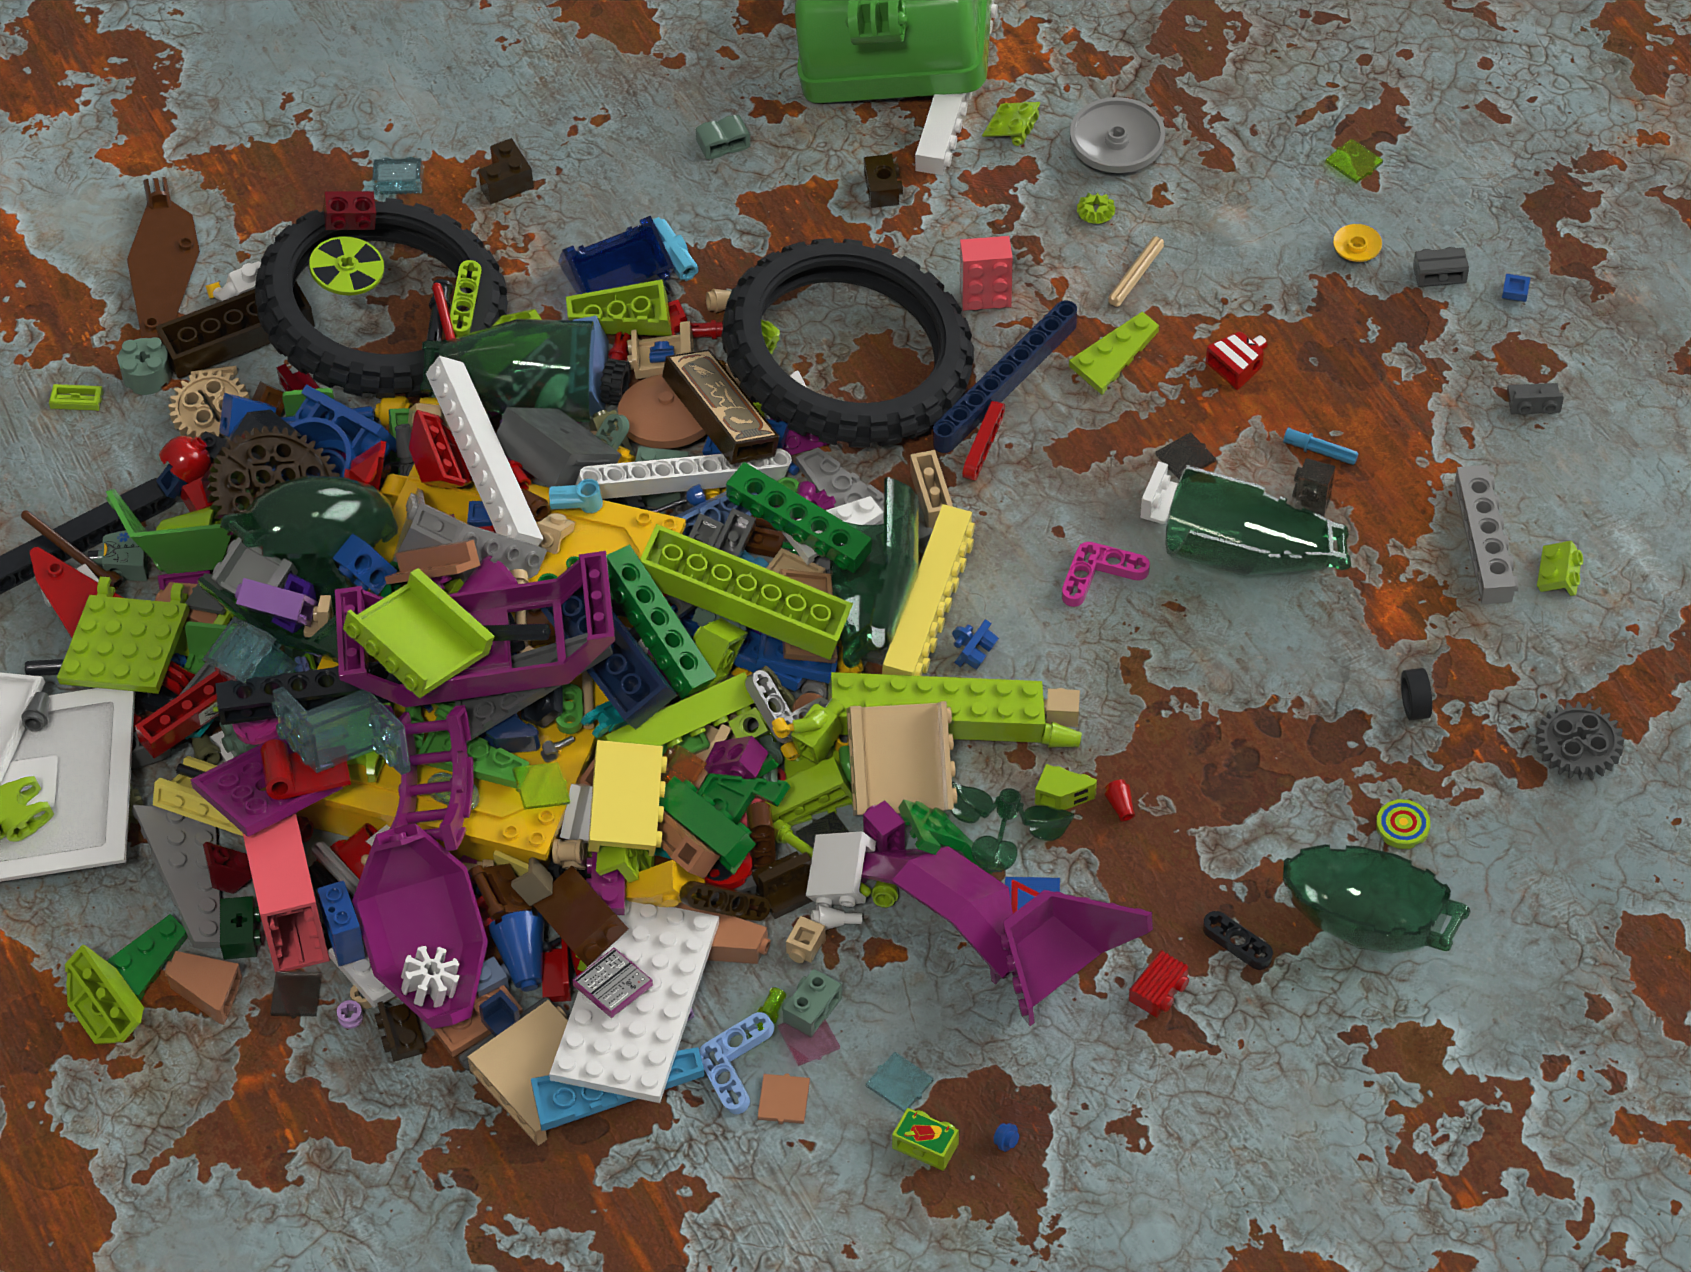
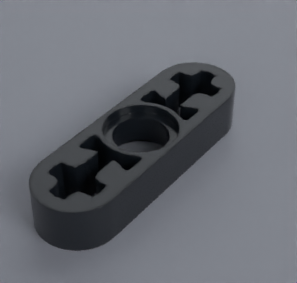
M1212 911L1205 916L1203 931L1211 940L1254 969L1263 970L1271 965L1273 950L1265 941L1222 912ZM1211 923L1214 925L1220 923L1221 926H1215L1214 928H1212ZM1233 936H1241L1246 942L1242 945H1235L1230 939ZM1261 953H1264V954H1265V957H1262V956H1260L1259 958H1256V957H1255V954H1257V955H1260Z

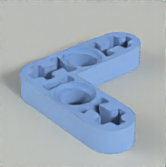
M757 1012L709 1040L699 1049L707 1076L722 1104L732 1114L745 1112L750 1105V1098L731 1061L772 1036L774 1024L765 1013ZM759 1022L763 1024L764 1029L762 1031L758 1030L757 1024ZM745 1030H749L751 1038L744 1032ZM736 1035L743 1037V1041L738 1047H730L732 1037ZM713 1051L715 1053L714 1055L719 1065L715 1066L709 1059L710 1052ZM722 1072H730L731 1076L727 1083L719 1084L717 1082L718 1076ZM732 1089L739 1097V1103L736 1105L733 1103V1098L728 1092Z

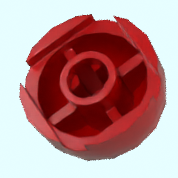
M175 437L168 441L159 451V457L163 464L168 461L173 466L170 471L187 483L203 477L211 464L210 454L206 449L207 445L199 437Z

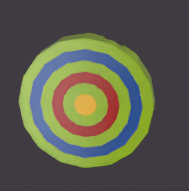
M1397 799L1386 803L1381 807L1376 818L1378 835L1380 834L1383 837V841L1386 844L1397 849L1414 848L1415 845L1426 841L1430 833V817L1427 811L1420 804L1411 800Z

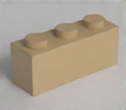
M935 450L910 455V474L927 528L931 527L932 529L935 526L942 504L953 507Z

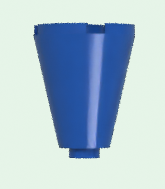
M519 911L501 916L502 922L495 925L494 920L489 924V931L515 987L521 988L525 992L538 988V984L542 982L544 918L539 912L538 917L533 916L532 911Z

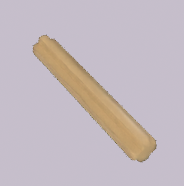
M1154 236L1109 295L1108 302L1110 305L1115 307L1121 305L1164 247V240L1162 238Z

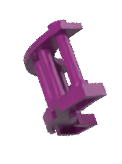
M465 705L454 706L445 720L411 723L409 712H404L397 719L394 726L395 736L398 738L400 746L401 784L398 788L400 796L399 805L390 829L412 823L443 820L439 828L425 829L424 831L434 840L440 839L444 842L446 851L457 850L466 832V828L462 826L464 818L470 817L473 796V757H468L466 741L471 740L466 707ZM446 730L450 733L452 747L450 751L416 754L414 734ZM452 762L453 773L450 781L417 784V765ZM451 792L447 808L415 812L417 795Z

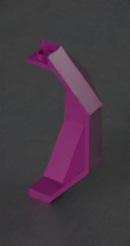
M416 823L376 834L352 900L374 976L432 1029L454 1025L471 1018L488 940L467 867L449 851H446L443 846ZM426 946L430 959L435 958L437 948L441 947L446 949L443 963L453 961L454 958L459 963L456 974L459 975L455 994L453 998L445 995L443 1005L435 1008L433 1006L434 1002L430 994H426L423 1006H418L414 1004L417 990L409 992L407 995H404L401 990L403 983L401 975L405 960L408 955L415 959L418 947Z
M949 846L941 847L936 855L919 850L918 848L865 852L861 874L862 883L865 884L868 879L895 884L950 922L989 965L991 981L994 984H997L1001 978L1004 979L1010 974L1006 962L1008 951L1002 949L1000 934L1004 933L1003 921L1013 914L1008 886Z

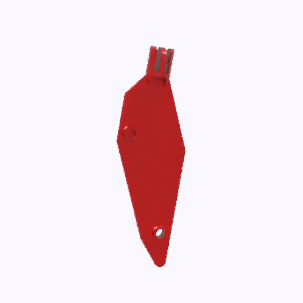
M39 547L32 548L30 550V557L36 582L67 632L73 638L89 595L97 596L98 582ZM116 593L113 595V597L123 598ZM171 660L162 686L180 695L195 674Z

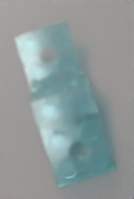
M236 617L232 618L202 659L228 681L238 680L242 683L254 677L294 673V669L298 664L273 644L276 638L271 634Z
M284 687L273 690L275 701L272 702V707L278 718L279 724L276 725L278 736L281 740H285L291 750L301 756L304 764L309 765L316 773L371 751L381 754L390 767H394L401 775L411 771L404 725L372 693L360 690L306 711Z

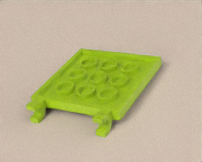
M100 576L97 585L98 594L97 596L89 595L58 673L57 680L61 685L159 694L190 611L188 604L185 603L188 599V594L183 593L184 584L173 583L170 602L113 597L115 588L109 587L111 583L110 577Z

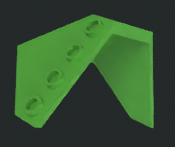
M256 477L258 482L264 484V480L261 477ZM115 489L105 491L108 495L106 497L108 503L116 510L130 538L153 559L154 564L161 572L165 571L167 574L214 570L215 566L222 562L227 555L230 543L236 539L237 535L234 533L228 536L227 533L230 528H221V524L147 532ZM240 504L238 509L245 510L244 506Z

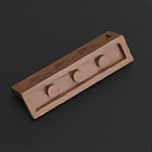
M474 540L395 553L400 572L385 576L386 584L406 582L409 579L410 572L417 568L429 578L458 574L481 566Z

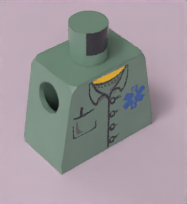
M126 530L105 535L103 537L102 550L88 551V557L98 565H102L106 571L117 572L123 577V580L147 581L148 554L130 538Z

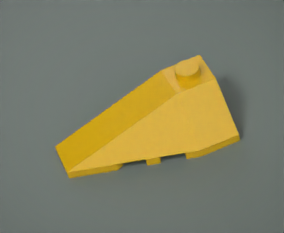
M670 860L640 871L638 880L628 883L625 879V899L630 902L652 904L657 907H675L681 902L680 890L685 883L689 881L705 883V879L689 873L677 862Z

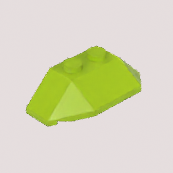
M81 945L65 963V972L67 973V1004L95 1044L123 1043L141 1023L144 1006L114 966L86 945Z

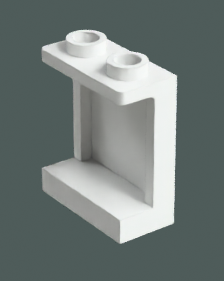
M862 831L816 835L806 896L814 901L816 906L818 904L829 908L832 905L853 907L857 903H865L866 897L859 892L865 852L875 851L876 841Z

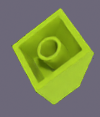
M723 618L709 622L703 627L700 626L693 637L697 648L717 676L707 688L727 678L748 632Z

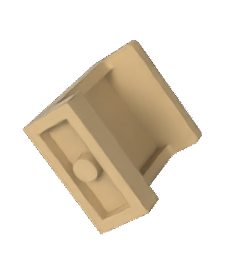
M690 321L680 322V334L639 340L637 331L631 330V340H627L630 354L628 355V362L631 365L630 370L634 369L636 379L663 374L665 362L650 363V347H653L655 342L668 341L669 345L674 346L675 355L694 352V339Z

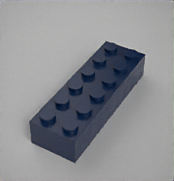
M582 585L561 605L564 639L588 633ZM553 606L540 608L555 628ZM612 610L615 641L611 644L613 655L594 665L587 672L624 721L634 729H637L675 698L677 694Z

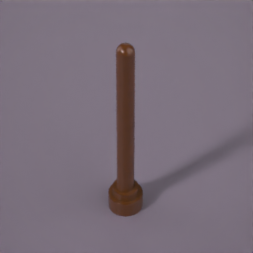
M24 510L21 513V518L78 563L81 565L86 564L98 578L100 576L110 577L111 583L109 587H114L115 591L120 587L123 577L117 572L104 570L31 512Z

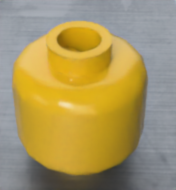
M405 396L382 398L381 402L376 404L375 416L386 427L389 424V409L411 408L413 404Z

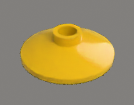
M1350 224L1336 232L1333 246L1341 257L1349 261L1364 262L1375 258L1380 253L1382 239L1376 230L1367 225Z

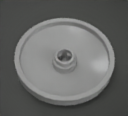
M1123 97L1104 98L1084 106L1075 115L1070 126V143L1077 157L1095 169L1110 173L1132 172L1148 166L1161 154L1165 144V126L1156 111L1140 101Z

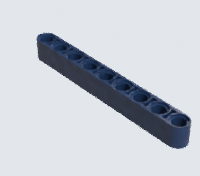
M1064 300L1055 305L934 424L933 446L936 451L948 453L954 450L983 421L992 401L1001 403L1076 329L1077 306L1074 302Z

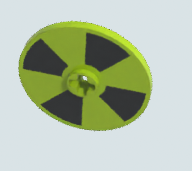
M335 237L320 243L313 250L310 256L309 269L315 282L325 290L339 295L351 296L366 293L379 284L384 273V261L379 251L364 240L354 237Z

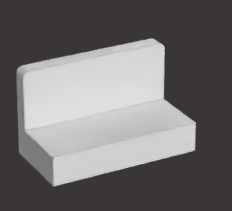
M571 784L560 834L561 838L588 841L592 786Z

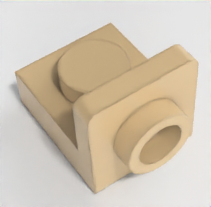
M320 595L319 604L314 606L311 626L304 627L305 637H331L334 623L331 595Z

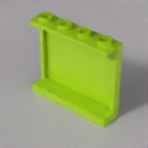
M419 568L410 572L406 585L356 615L350 609L347 612L343 630L346 631L349 637L357 641L369 655L378 660L389 673H392L418 698L423 697L488 655L494 639V635Z

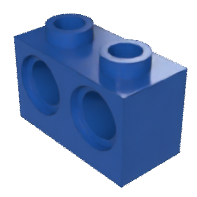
M353 533L332 558L340 565L338 570L349 579L351 577L356 579L353 582L356 587L362 586L363 590H370L376 595L386 585L385 576L397 572L367 542Z

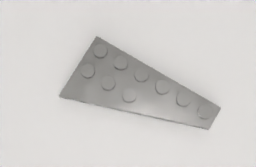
M133 805V815L139 821L141 833L144 839H147L151 848V855L165 886L169 888L172 895L171 900L174 906H177L182 918L181 922L192 947L220 948L219 890L212 888L203 849L205 842L217 845L216 827L156 806Z

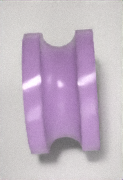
M347 1000L338 1006L337 1017L342 1027L352 1029L362 1023V1009L356 1001ZM349 1011H354V1014L351 1015V1018H346V1015H348Z

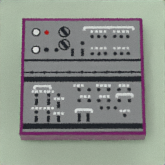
M612 948L573 979V986L610 1018H613L652 987L653 980L616 948Z

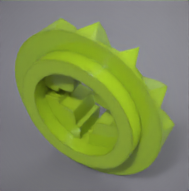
M1098 192L1095 195L1087 193L1086 197H1080L1077 204V213L1081 219L1089 223L1100 224L1107 222L1115 214L1114 200L1109 199L1107 194L1101 196ZM1094 204L1099 205L1097 212H1094Z

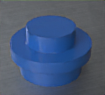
M1002 1123L994 1134V1144L998 1145V1148L1004 1152L1014 1148L1019 1140L1018 1128L1012 1123Z

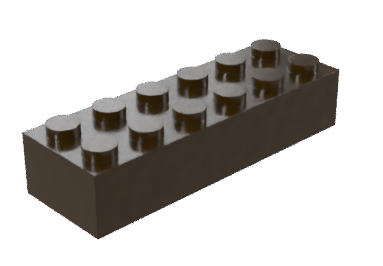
M296 281L293 287V294L297 306L307 321L315 327L312 308ZM255 289L155 326L158 338L167 350L170 365L178 379L191 374V371L208 368L270 344L268 340L269 335L262 329L257 316Z

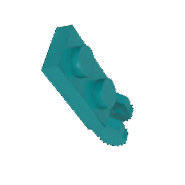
M610 701L596 706L594 710L588 712L581 720L584 726H589L595 720H598L599 725L592 732L596 738L602 737L608 731L612 732L628 724Z

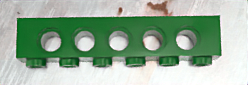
M743 462L726 483V497L733 504L743 506L756 518L766 520L776 530L786 532L796 542L806 544L816 554L829 558L843 570L847 569L855 573L872 552L871 537L746 462Z
M629 544L608 554L609 583L613 598L621 606L629 623L634 626L642 638L643 644L655 658L658 667L670 681L673 690L683 700L705 689L717 676L631 545Z

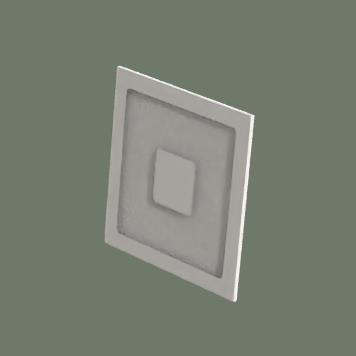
M93 688L49 695L47 725L40 731H30L25 728L0 786L20 778L35 776L41 790L26 806L37 802H48L54 815L35 833L20 841L12 842L7 837L0 839V882L126 862L135 691ZM32 785L25 786L21 792L28 790ZM41 811L33 817H39L42 814H44L45 811Z

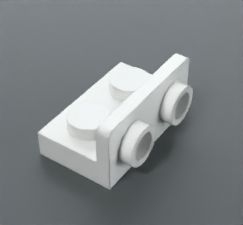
M1158 461L1141 502L1140 518L1160 524L1166 523L1181 487L1180 484L1170 481L1171 476L1167 475L1168 464Z

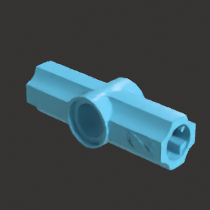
M658 217L651 220V223L647 226V233L656 244L661 260L665 264H670L680 280L688 281L693 279L695 274L698 273V266L688 253L683 237L681 235L676 236L665 219Z

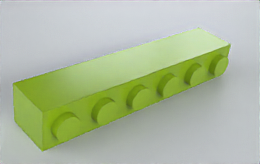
M746 673L738 674L659 710L637 729L628 724L598 738V740L661 746L666 743L668 748L682 742L681 736L687 733L691 737L706 731L704 726L711 722L715 727L728 721L727 715L733 712L739 716L751 710L750 705L754 701L745 686Z

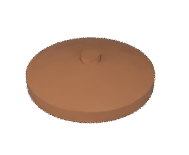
M662 374L651 376L635 383L623 394L618 404V414L626 416L630 424L626 436L640 445L659 449L677 448L691 444L706 435L703 428L664 380Z

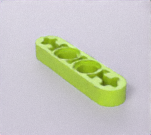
M473 260L463 261L459 266L450 312L455 337L460 340L467 338L470 334L481 278V266ZM468 271H472L471 279L467 278ZM467 287L472 289L473 292L469 294L463 293L460 289ZM466 306L469 308V310L466 312L459 311L457 307ZM458 320L463 321L461 329L457 328Z

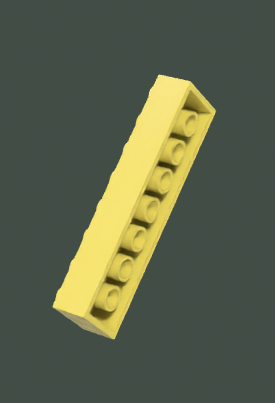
M942 504L883 662L882 674L921 676L922 673H927L930 664L929 653H934L937 646L938 638H935L937 632L941 633L944 627V612L949 613L951 608V593H956L960 580V578H957L958 574L963 573L965 570L967 558L964 557L966 553H971L974 539H972L975 523L971 522V511Z

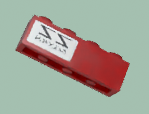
M223 666L136 724L138 741L155 759L218 716L219 712H213V707L218 706L215 683L236 680Z

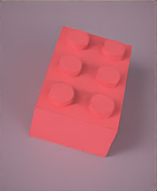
M1009 236L960 240V295L963 311L1011 307L1013 257Z

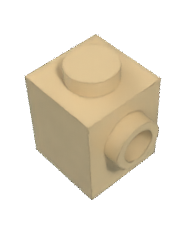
M1048 689V697L1044 699V712L1047 715L1046 723L1051 724V722H1055L1067 727H1078L1080 690Z

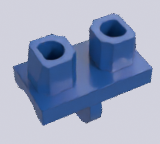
M985 619L974 635L971 633L973 627L968 624L965 628L957 626L953 630L954 646L960 648L962 645L966 646L954 662L956 665L961 667L965 662L975 669L980 666L986 655L975 648V646L978 644L989 652L999 639L988 629L992 623Z

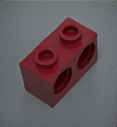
M374 191L324 192L325 230H375L376 207Z

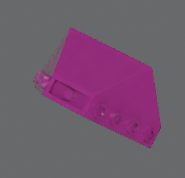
M1043 890L1004 920V933L1000 934L1002 949L1008 951L1006 962L1009 972H1012L1013 975L1012 983L1023 1019L1029 1026L1035 1023L1033 1007L1101 953L1153 930L1152 912L1140 908L1134 909L1119 906L1115 903L1095 901L1087 897H1076L1062 892Z

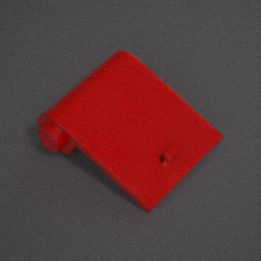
M271 739L266 741L260 749L265 788L268 796L272 799L283 800L351 785L343 742L289 754L286 743L282 740Z

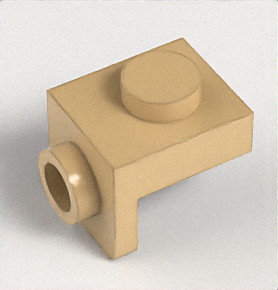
M559 513L550 514L537 524L543 537L539 546L547 549V552L557 554L560 550L561 539L573 532L575 522L566 519V516Z

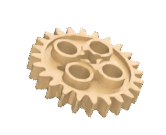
M209 370L207 376H204L199 371V378L196 379L189 375L190 382L181 381L182 389L175 388L176 396H170L172 404H169L168 407L175 429H179L181 436L187 434V436L192 438L195 436L200 438L205 431L218 437L223 436L219 430L220 422L216 421L210 407L215 409L216 416L221 421L224 393L250 399L245 385L240 384L239 378L232 379L231 373L223 377L221 370L216 375H213L212 370ZM199 392L204 393L210 407L207 404H205L204 398Z

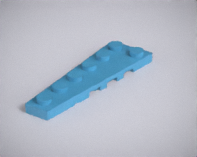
M698 1047L677 1051L665 1090L704 1077V1067ZM549 1075L531 1079L541 1131L555 1128L637 1099L550 1081Z

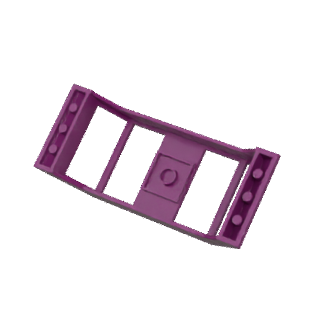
M606 551L579 554V560L556 579L448 594L482 625H509V612L553 606L558 662L512 668L510 641H493L488 655L458 673V676L452 677L423 697L418 698L404 684L399 685L370 674L369 654L343 630L346 615L350 609L357 615L382 600L383 597L363 590L362 586L335 590L340 680L403 707L569 684L615 641ZM583 585L588 632L587 642L566 659L561 605Z

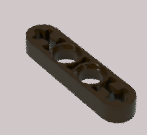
M696 881L685 883L680 890L681 902L694 909L753 921L764 920L770 912V902L768 899L754 893ZM698 892L702 894L701 899L694 896L691 897L692 893ZM718 892L719 900L712 906L711 898ZM739 897V906L732 910L733 900ZM751 904L759 907L758 909L752 910L749 908V905Z

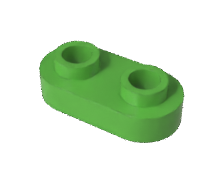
M575 684L563 685V713L556 718V726L562 733L573 734L578 732L583 726L581 723L583 718V696L580 687Z

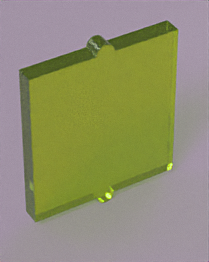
M1351 139L1342 147H1337L1336 151L1326 158L1325 162L1357 184L1367 175H1372V171L1383 164V159Z
M558 762L520 766L512 769L517 784L516 791L520 794L524 810L568 805L570 803L565 786L567 781L563 779Z

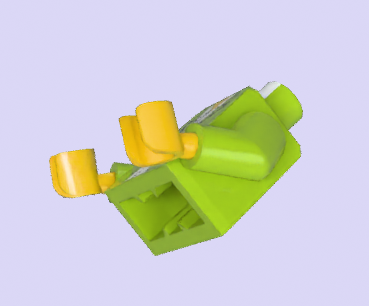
M831 698L825 708L819 704H814L804 718L792 720L793 723L787 725L782 717L773 720L772 729L778 738H785L793 731L791 733L793 742L786 743L780 748L784 757L789 761H794L802 755L815 764L824 760L842 730L838 716L844 709V705L838 700Z

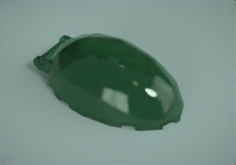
M301 476L278 483L256 497L245 512L228 514L221 520V526L225 530L232 531L237 535L243 545L248 548L259 547L262 550V556L272 558L275 557V553H286L289 559H301V554L316 553L317 558L335 556L352 533L367 542L371 547H374L375 541L382 539V542H388L398 533V526L390 500L374 486L344 477Z
M1324 844L1300 849V853L1292 859L1286 858L1284 860L1283 882L1292 904L1317 927L1358 949L1392 954L1417 951L1429 946L1438 950L1449 951L1453 945L1452 940L1461 923L1469 917L1471 912L1467 905L1450 900V888L1447 884L1439 882L1436 879V874L1429 869L1424 871L1412 865L1411 860L1393 853L1346 845V849H1330V845ZM1447 915L1452 916L1444 933L1441 934L1440 931Z

